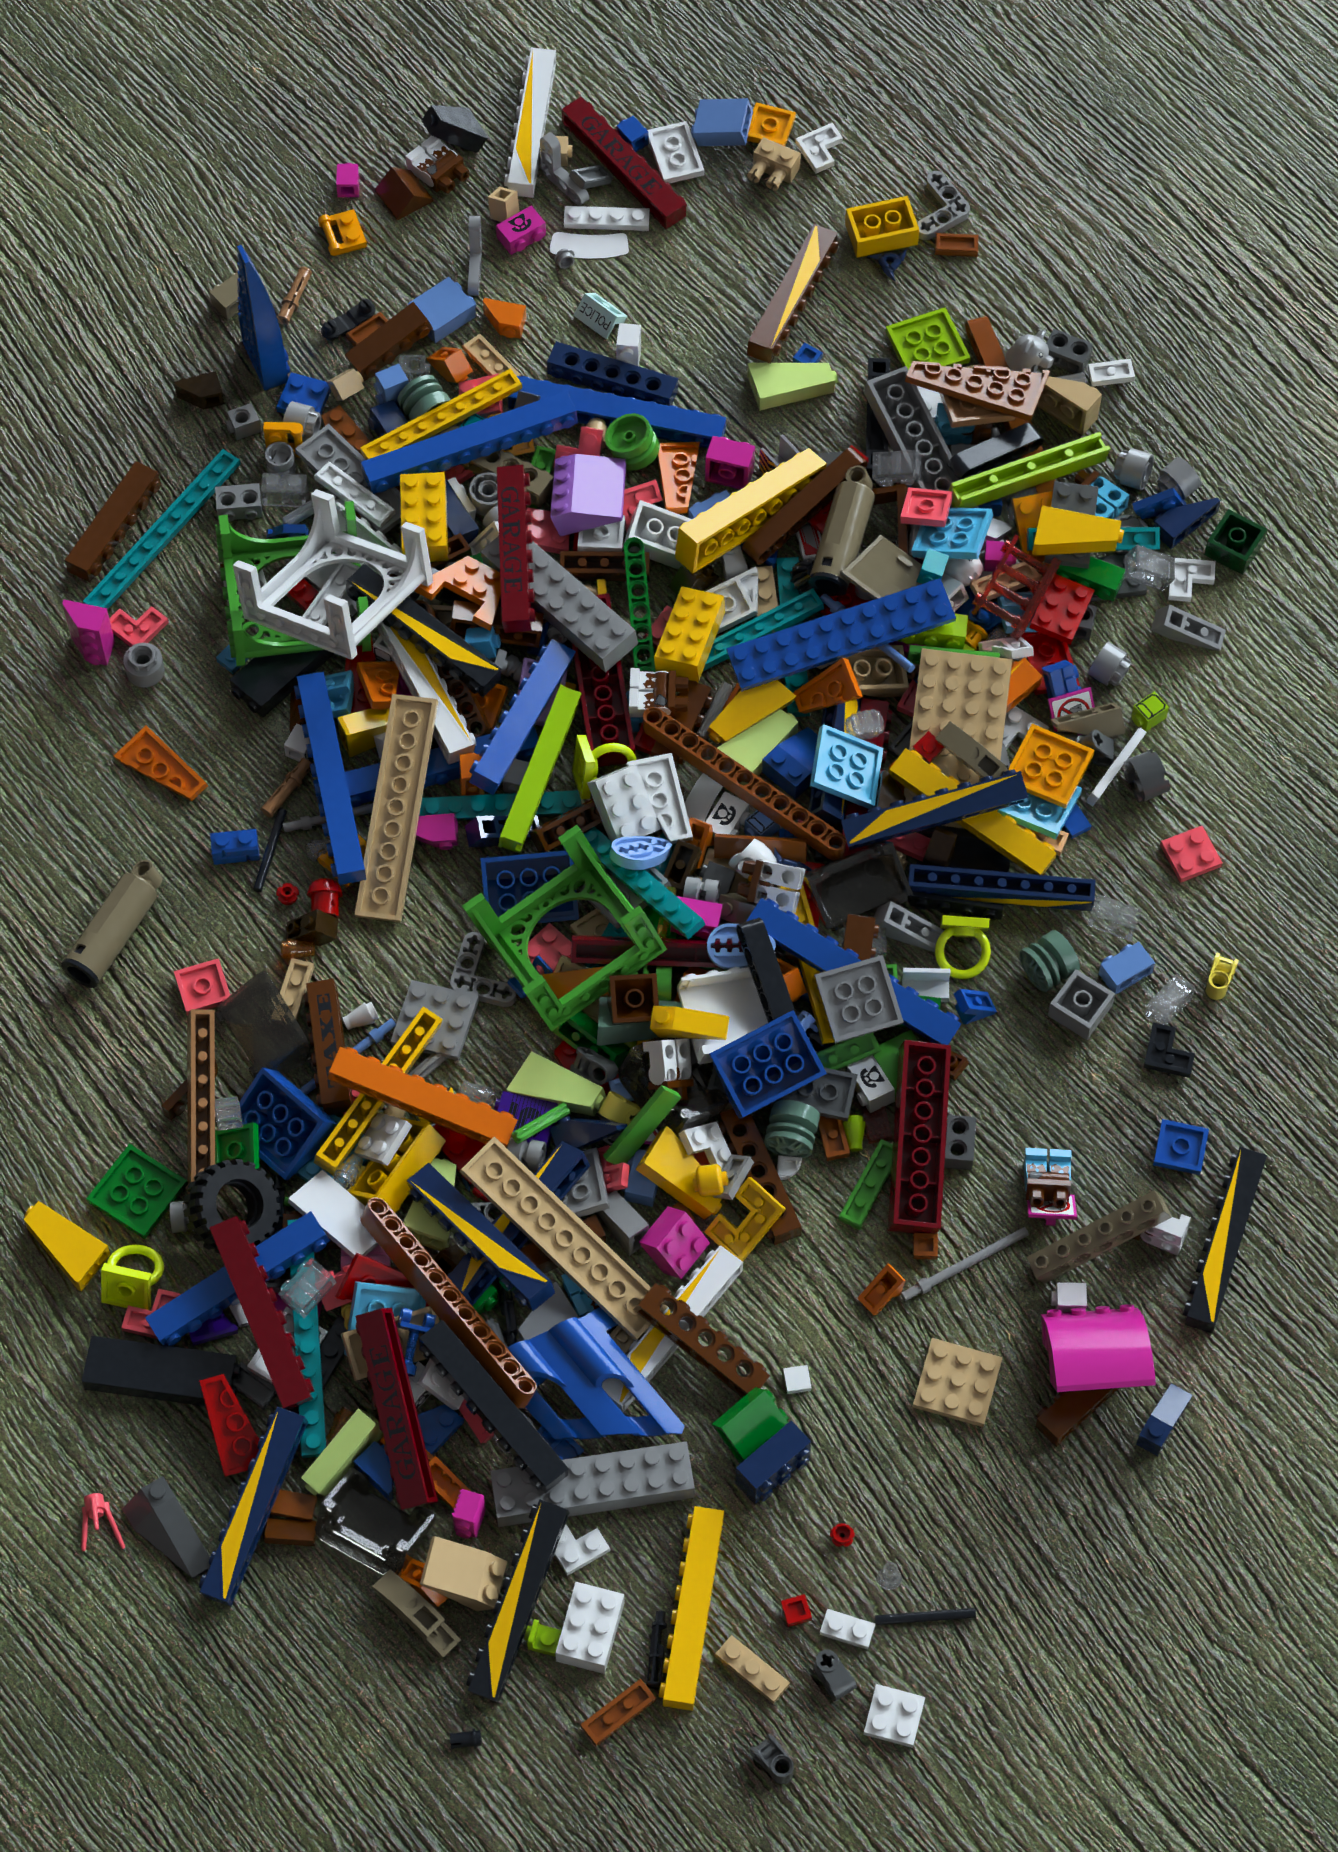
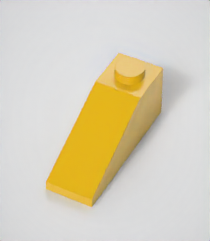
M653 1006L650 1029L658 1037L726 1040L730 1017L681 1007Z

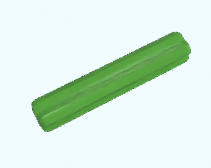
M562 1103L512 1132V1138L515 1143L523 1142L570 1114L568 1105Z

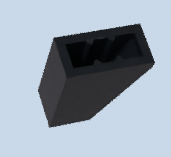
M431 105L421 120L431 136L474 153H478L488 139L471 110L466 107Z

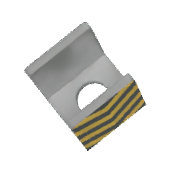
M782 434L779 442V455L773 458L764 448L760 449L759 470L763 474L770 472L782 462H787L793 458L799 451Z

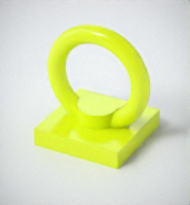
M577 735L572 774L581 799H590L591 792L587 782L597 779L598 757L605 753L618 752L623 754L629 762L637 760L634 752L626 745L619 743L604 744L591 752L586 735Z
M943 915L940 928L945 930L941 933L935 945V957L941 969H950V976L957 979H969L979 975L988 965L991 955L989 940L983 933L989 929L990 919ZM950 937H975L979 941L981 957L974 967L967 970H959L947 962L944 948Z
M137 1244L123 1246L114 1251L101 1269V1303L127 1308L129 1305L150 1310L151 1286L160 1280L164 1272V1261L160 1254L148 1246ZM140 1254L150 1258L155 1265V1269L151 1274L116 1266V1264L124 1256Z

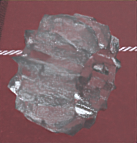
M875 709L859 711L846 719L845 729L847 734L864 741L871 740V738L878 737L879 734L884 732V720L880 711Z

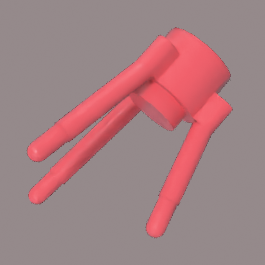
M101 1493L85 1496V1506L82 1507L81 1550H86L88 1516L93 1519L94 1529L99 1530L98 1518L102 1517L104 1512L121 1549H124L125 1544L110 1511L109 1502H104V1496Z

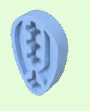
M650 836L621 837L612 842L610 858L615 864L623 868L644 870L664 862L670 856L672 844L664 838Z
M722 924L716 927L709 935L707 953L711 961L720 968L748 967L744 953L739 952V948H732V952H727V948H721L718 953L715 952V948H711L715 941H720V945H726L727 941L730 940L732 945H738L739 939L736 932L738 924ZM769 936L771 944L775 951V940L771 936Z

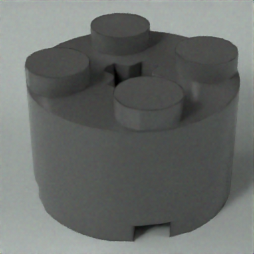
M1153 749L1124 761L1126 769L1124 776L1128 784L1133 783L1135 787L1133 793L1138 803L1145 802L1170 791L1169 779L1164 781L1166 771L1158 754L1153 752Z

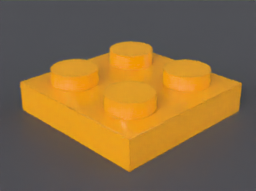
M756 102L747 141L759 144L764 137L786 146L796 118V112Z

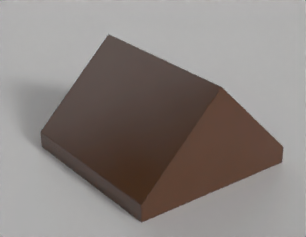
M391 167L375 188L377 195L397 220L433 202V198L411 170Z
M656 973L609 976L607 1004L612 1024L651 1021L653 1006H659Z

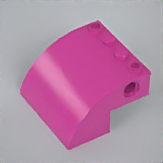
M1124 1304L1119 1306L1120 1309L1098 1306L1095 1307V1311H1086L1085 1308H1072L1071 1312L1062 1313L1059 1309L1047 1310V1314H1041L1042 1343L1049 1352L1050 1382L1057 1392L1156 1385L1150 1338L1141 1311L1138 1308H1134V1305Z

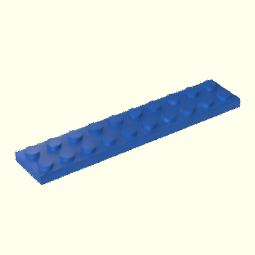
M941 578L726 648V652L742 692L956 621V616Z

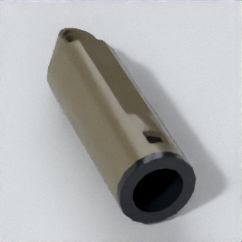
M860 465L851 467L846 473L847 481L839 483L836 487L808 580L809 585L814 590L829 596H842L848 590L850 581L843 577L840 571L842 569L845 570L858 557L875 499L874 492L871 490L873 487L872 480L866 469Z
M139 861L133 866L131 873H125L120 877L62 961L61 967L63 971L74 981L88 988L97 987L157 899L156 889L162 883V876L151 861Z

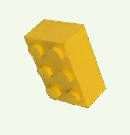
M908 196L846 209L845 226L856 258L918 245L919 227Z

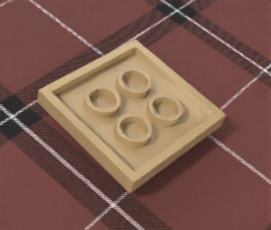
M932 1338L913 1402V1408L984 1427L1003 1357Z

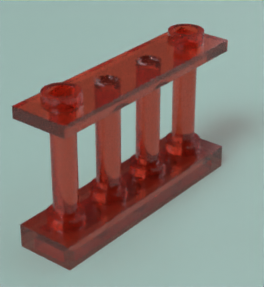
M1015 534L1010 541L1006 539L1000 551L1003 554L982 593L978 592L972 601V604L975 606L971 613L975 615L981 607L987 609L1009 622L1011 627L1014 628L1010 636L1018 640L1025 632L1062 561L1054 557L1049 563H1042L1014 546L1019 538ZM1009 555H1013L1038 570L1039 574L1042 575L1040 580L1036 579L1034 581L1005 564ZM1002 572L1030 588L1029 591L1032 592L1031 597L1024 598L996 582L999 573ZM990 590H994L1021 606L1022 614L1015 616L987 600L986 598Z

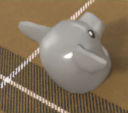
M1046 330L1039 331L1035 336L1031 334L1023 335L1015 341L1005 357L1007 365L1013 371L1031 369V372L1037 373L1038 366L1046 369L1052 366L1054 358L1049 356L1048 345L1043 341Z

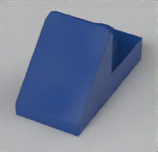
M959 989L954 993L957 1000L955 1008L963 1024L972 1023L997 1012L988 992Z

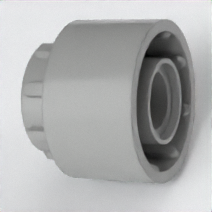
M291 401L285 411L283 422L302 424V440L304 442L319 431L321 415L315 411L313 406ZM287 433L288 439L294 440L291 433Z
M1131 448L1129 451H1121L1115 463L1114 476L1120 480V484L1142 491L1150 478L1154 464V455Z
M1176 457L1159 472L1160 477L1157 479V485L1161 492L1174 488L1183 500L1201 486L1200 478L1195 470L1181 457Z
M495 473L479 474L473 478L469 486L470 501L476 508V513L485 516L490 509L498 505L497 474Z
M1108 641L1099 652L1087 674L1106 686L1109 683L1118 686L1132 663L1131 660L1126 658L1128 653Z
M138 643L131 646L124 655L123 662L126 675L133 685L151 687L163 678L165 672L163 658L156 646L150 643Z

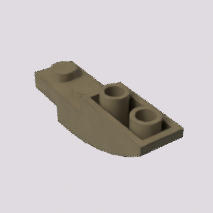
M951 721L935 738L951 754L981 778L986 776H993V778L1001 777L1003 772L1008 771L1005 764Z
M389 1570L371 1587L405 1624L408 1623L441 1659L461 1641L444 1622L445 1619L437 1610L393 1571Z

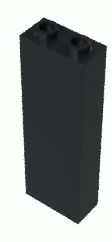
M350 615V617H351V623H352V622H354L356 619H355L353 616ZM328 650L253 658L230 679L231 693L236 699H242L246 702L247 707L253 713H258L265 717L294 690V686L298 685L297 676L313 674L335 653Z
M91 1336L82 1384L84 1390L205 1406L199 1380L224 1374L236 1396L237 1388L233 1387V1382L240 1377L241 1364H238L236 1355Z

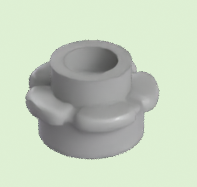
M561 249L555 255L554 261L560 268H569L575 262V254L572 250Z

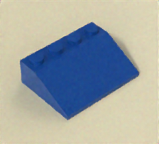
M566 850L480 858L484 897L499 917L574 863ZM577 900L565 902L554 907L537 923L578 920Z
M794 1010L709 1053L725 1093L739 1119L827 1074Z
M262 1067L224 1126L230 1128L252 1122L258 1124L259 1157L283 1179L289 1180L317 1154L338 1123L279 1071Z

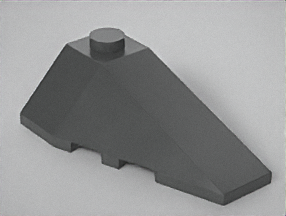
M164 1476L141 1488L122 1509L133 1529L192 1579L208 1571L211 1566L209 1565L210 1556Z

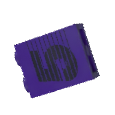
M503 1091L501 1099H496L494 1110L508 1112L518 1120L513 1130L514 1132L557 1107L558 1103ZM556 1122L526 1139L529 1143L531 1140L545 1142V1155H547L552 1138L549 1128L554 1127Z

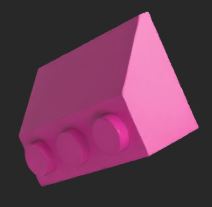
M63 599L62 605L70 637L85 661L93 665H108L115 641L107 608Z

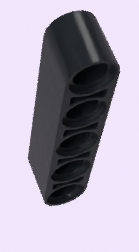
M1028 422L955 454L948 461L947 466L959 480L1002 466L1037 450L1043 444L1044 438Z
M758 917L738 924L736 926L737 936L768 1023L792 1010L795 1012L763 920Z

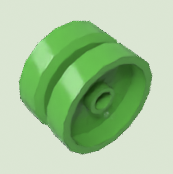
M633 413L620 416L609 425L605 433L604 439L609 451L612 453L613 458L625 459L626 470H639L647 467L655 460L659 453V440L652 430L649 421L642 415Z

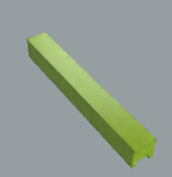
M1098 432L964 478L950 485L949 491H952L953 494L951 506L953 508H973L1105 462L1111 448L1109 445L1105 446L1101 440L1102 434Z
M560 684L500 835L498 847L521 853L579 706L581 692Z

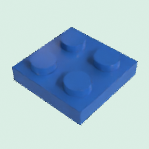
M291 372L276 406L277 412L285 414L289 403L294 401L313 406L315 411L321 415L331 389L325 381Z
M1162 1119L1153 1165L1200 1175L1209 1129Z

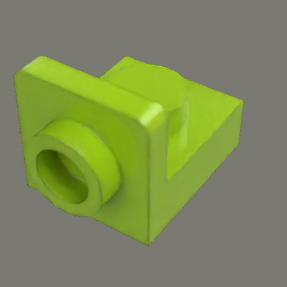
M534 1619L532 1626H527L524 1640L528 1641V1650L556 1657L555 1653L562 1630L541 1625L539 1620Z

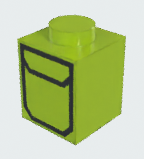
M1154 691L1133 706L1131 717L1136 726L1141 727L1147 732L1167 718L1169 706Z

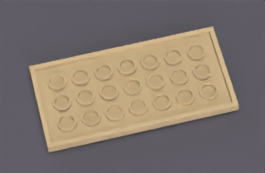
M922 648L909 751L913 750V746L928 731L937 737L948 722L951 721L1001 760L1012 659ZM946 748L931 762L942 770L941 773L947 777L952 776L956 778L960 784L980 782L979 779L981 777L972 769L966 767ZM904 787L905 803L913 801L912 798L917 795ZM956 822L943 825L965 829Z

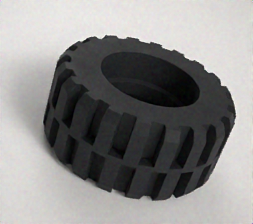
M242 1159L226 1160L205 1168L204 1171L199 1172L194 1177V1182L189 1183L187 1191L190 1194L184 1196L183 1202L187 1204V1209L183 1210L184 1217H188L190 1223L186 1225L189 1231L194 1230L196 1233L193 1236L196 1241H204L203 1247L208 1250L215 1249V1252L220 1254L209 1227L223 1222L217 1212L216 1199L219 1190L224 1185H230L238 1189L247 1202L248 1214L245 1222L250 1231V1234L246 1235L249 1243L254 1242L255 1246H257L274 1232L272 1226L277 1225L279 1221V1216H276V1212L281 1211V1204L277 1203L276 1198L280 1196L278 1190L274 1191L272 1187L274 1181L271 1177L266 1178L264 1176L266 1171L261 1167L255 1169L256 1165L250 1161L243 1163Z

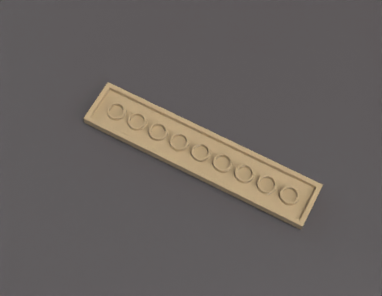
M392 694L364 856L366 880L360 881L354 914L356 917L399 923L402 921L438 708L437 699Z
M493 1137L460 1172L636 1341L651 1324L633 1309L651 1287L497 1138ZM664 1304L660 1305V1311L663 1313L668 1308Z

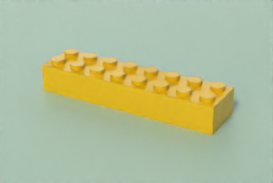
M808 448L801 453H797L787 462H782L774 470L764 473L756 481L748 483L738 492H733L725 500L715 503L712 508L699 513L689 522H684L678 529L675 559L693 574L745 542L826 468L827 463Z

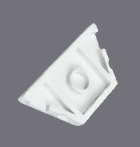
M756 567L705 591L723 595L725 599V614L717 634L758 615V570Z

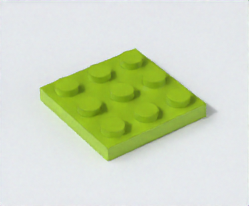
M946 307L886 326L885 332L902 366H907L908 370L912 361L940 363L941 366L953 367V364L963 365L970 363L971 357Z

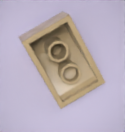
M1049 376L1037 406L1079 434L1084 435L1098 419L1102 394L1095 387H1090L1084 382Z
M890 645L904 656L903 645ZM878 647L845 657L850 662L862 695L902 697L909 688L906 670Z
M433 1536L420 1585L475 1611L494 1609L499 1597L507 1561L489 1552Z

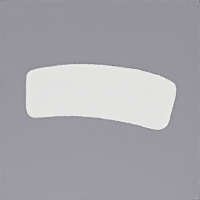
M556 232L553 234L550 244V252L556 255L559 250L568 249L574 252V258H609L629 252L628 239L624 233L580 235Z
M726 769L721 770L722 772H725V773L729 772V770H726ZM704 773L697 780L685 801L688 819L692 817L705 822L714 800L723 787Z

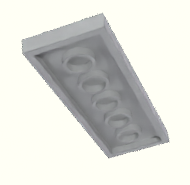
M327 424L295 448L296 454L316 473L325 464L331 462L369 490L361 467V462L366 459L330 424ZM395 487L387 489L385 492L374 494L395 509V515L381 528L355 510L376 531L379 530L383 534H386L401 522L400 491Z

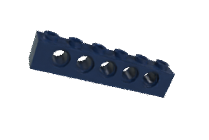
M557 341L547 360V374L617 396L633 397L637 400L654 401L658 404L670 406L673 404L678 392V378Z

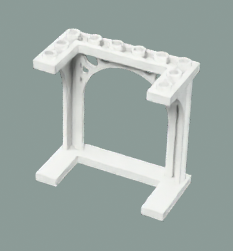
M316 489L311 493L314 509L312 528L300 552L262 588L260 587L258 572L255 566L238 560L233 565L244 619L352 660L357 655L356 646L420 584L428 587L433 583L425 528L408 522L401 526L406 554L404 555L342 532L340 530L334 495ZM332 552H335V553H338V554H341V555H340V556H333V555H332ZM334 563H365L367 566L375 569L384 580V587L380 596L352 623L348 601L330 594L323 599L329 627L274 607L281 598L309 573ZM390 574H395V575H398V576H397V577H390L389 575H390Z

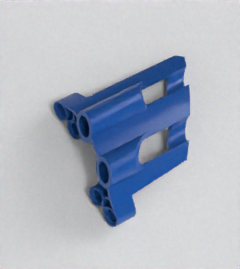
M600 1307L584 1317L567 1319L542 1334L507 1347L532 1377L537 1387L547 1379L554 1381L561 1386L585 1415V1418L560 1419L537 1390L525 1408L556 1440L568 1438L597 1439L607 1437L608 1435L623 1434L643 1437L682 1434L684 1424L608 1334L618 1324ZM608 1378L620 1379L649 1415L640 1417L625 1416L601 1387L602 1382Z

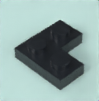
M1153 1022L1143 1068L1190 1078L1195 1053L1172 1048L1176 1027Z

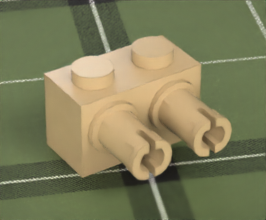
M763 137L753 152V167L748 172L747 177L749 180L752 181L754 179V182L758 183L763 173H767L771 176L767 180L766 186L769 189L773 187V190L777 191L782 181L791 184L800 169L801 153Z

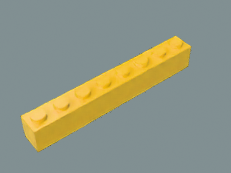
M907 748L904 749L889 769V774L894 780L916 795L925 794L928 797L935 795V791L948 788V791L957 789V785L960 784L956 778L952 776L947 777L941 773L942 770L934 763L928 764L922 760V755L917 751H909ZM998 810L955 821L1029 874L1044 875L1056 858L1057 853L1051 844L1045 841L1043 843L1035 838L1036 835L1027 828L1023 830L1016 825L1017 822L1008 815L1004 817L997 812Z
M423 1006L382 1064L397 1066L403 1070V1073L407 1074L439 1030L443 1019ZM360 1093L317 1152L314 1163L334 1176L368 1129L372 1120L386 1103Z
M694 1506L693 1514H688L686 1528L691 1529L690 1537H685L683 1552L687 1553L686 1562L681 1561L679 1576L683 1577L682 1586L677 1585L675 1600H678L679 1604L678 1610L673 1609L671 1624L675 1625L674 1634L669 1633L667 1649H671L670 1658H665L663 1673H667L666 1683L661 1682L659 1697L663 1698V1706L690 1711H693L724 1510Z

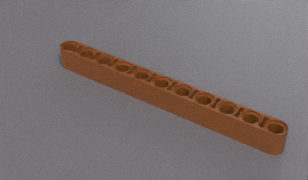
M983 316L965 321L966 333L978 363L983 366L1009 368L989 318ZM1016 417L1014 421H1006L1003 424L1006 431H1009L1028 422L1032 424V422ZM1040 446L1037 450L1018 458V460L1043 452L1042 446ZM1053 479L1030 487L1032 495L1053 491L1054 481L1056 480Z
M650 707L644 711L643 730L647 735L797 838L807 839V845L826 858L838 861L844 857L846 838L842 833L659 708ZM650 720H656L657 722L651 723V722H649V721H650ZM673 732L675 735H668L667 733ZM685 745H692L693 747L687 748ZM704 757H710V758H712V759H710V760H704L703 758H704ZM726 769V770H729V772L725 773V772H722L721 770ZM740 782H746V783H748V784H747V785H741V784H739V783H740ZM763 794L766 797L760 798L757 795ZM783 807L784 810H777L776 808ZM799 819V820H802L803 822L797 823V822H794V820ZM819 832L821 833V835L817 836L813 835L812 833ZM831 845H838V846H840V847H839V848H833V847H831Z
M374 1197L369 1199L360 1217L362 1225L517 1408H525L536 1391L535 1381L390 1206L381 1198Z

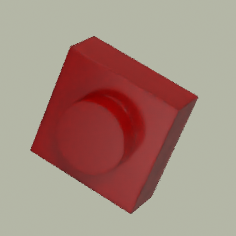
M930 731L913 746V750L921 754L928 764L945 749L935 740L936 737Z
M805 1594L781 1601V1607L788 1627L812 1621V1615Z

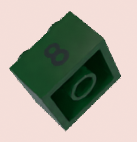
M1228 509L1207 540L1204 555L1243 575L1264 544L1267 528Z

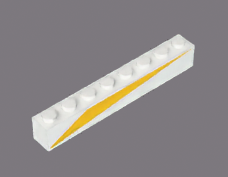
M531 47L530 56H526L525 59L527 73L523 72L522 76L524 89H520L519 102L522 103L521 106H517L516 118L519 120L518 123H514L513 135L516 137L515 140H511L510 152H513V155L508 157L507 169H510V172L505 174L504 186L517 191L520 197L534 198L540 162V138L545 133L556 68V50Z
M381 622L377 629L412 696L438 700L433 736L447 763L452 764L459 761L460 755L470 752L474 753L476 739L473 733L468 732L464 716L462 714L459 715L454 697L449 696L445 680L443 678L440 679L437 665L433 660H430L426 653L422 654L412 642L402 639L398 631L392 627H387Z
M721 1245L716 1251L711 1250L704 1260L705 1264L701 1268L697 1267L692 1272L689 1283L686 1286L682 1285L674 1295L675 1299L686 1302L691 1308L690 1311L696 1316L704 1317L743 1271V1262ZM669 1307L663 1312L664 1315H670ZM679 1320L680 1328L688 1331L689 1324L685 1320ZM653 1325L648 1327L640 1340L637 1339L631 1344L630 1352L627 1355L648 1382L679 1347ZM608 1378L602 1382L601 1387L622 1412L634 1401L635 1397L620 1379Z

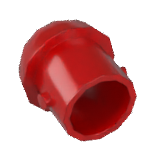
M329 878L313 881L307 891V896L311 898V911L318 909L339 918V898L343 896L339 883Z

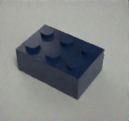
M791 1420L736 1467L735 1484L754 1504L760 1500L764 1502L772 1495V1490L778 1484L780 1486L784 1485L791 1478L792 1472L796 1469H803L809 1463L811 1440Z

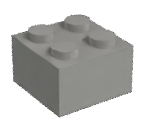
M1075 969L1050 1003L1048 1016L1088 1040L1113 1006L1115 993Z

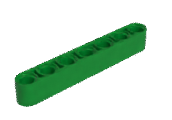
M631 537L624 543L631 627L636 630V635L640 632H645L648 635L643 640L637 638L638 644L633 648L634 668H640V671L655 672L644 544L641 539ZM633 546L640 548V551L635 554L630 553L628 550ZM633 568H640L642 570L639 575L630 573ZM636 589L644 591L643 595L639 597L634 596L632 593ZM637 611H644L646 613L643 618L634 616ZM643 653L648 654L650 658L647 661H640L638 659L639 655Z

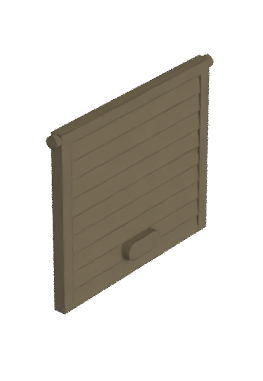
M880 535L845 570L842 569L840 573L873 599H878L921 585V583L916 581L922 564Z

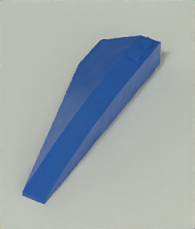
M239 245L237 246V258L239 261L237 262L239 269L237 271L239 277L237 279L239 296L238 321L241 340L265 391L287 383L288 373H290L287 363L289 358L283 346L279 323L268 293L243 246Z

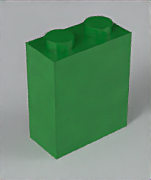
M753 1388L712 1423V1426L738 1463H742L788 1423L789 1418L781 1408L778 1409L774 1403L775 1397L767 1389Z

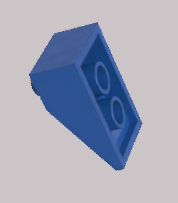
M809 727L778 744L762 759V773L795 800L810 786L818 735Z

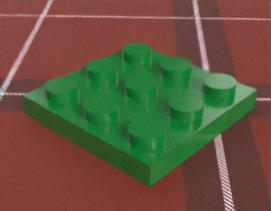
M129 1143L86 1200L87 1203L143 1239H146L170 1208V1202H174L188 1185V1182Z

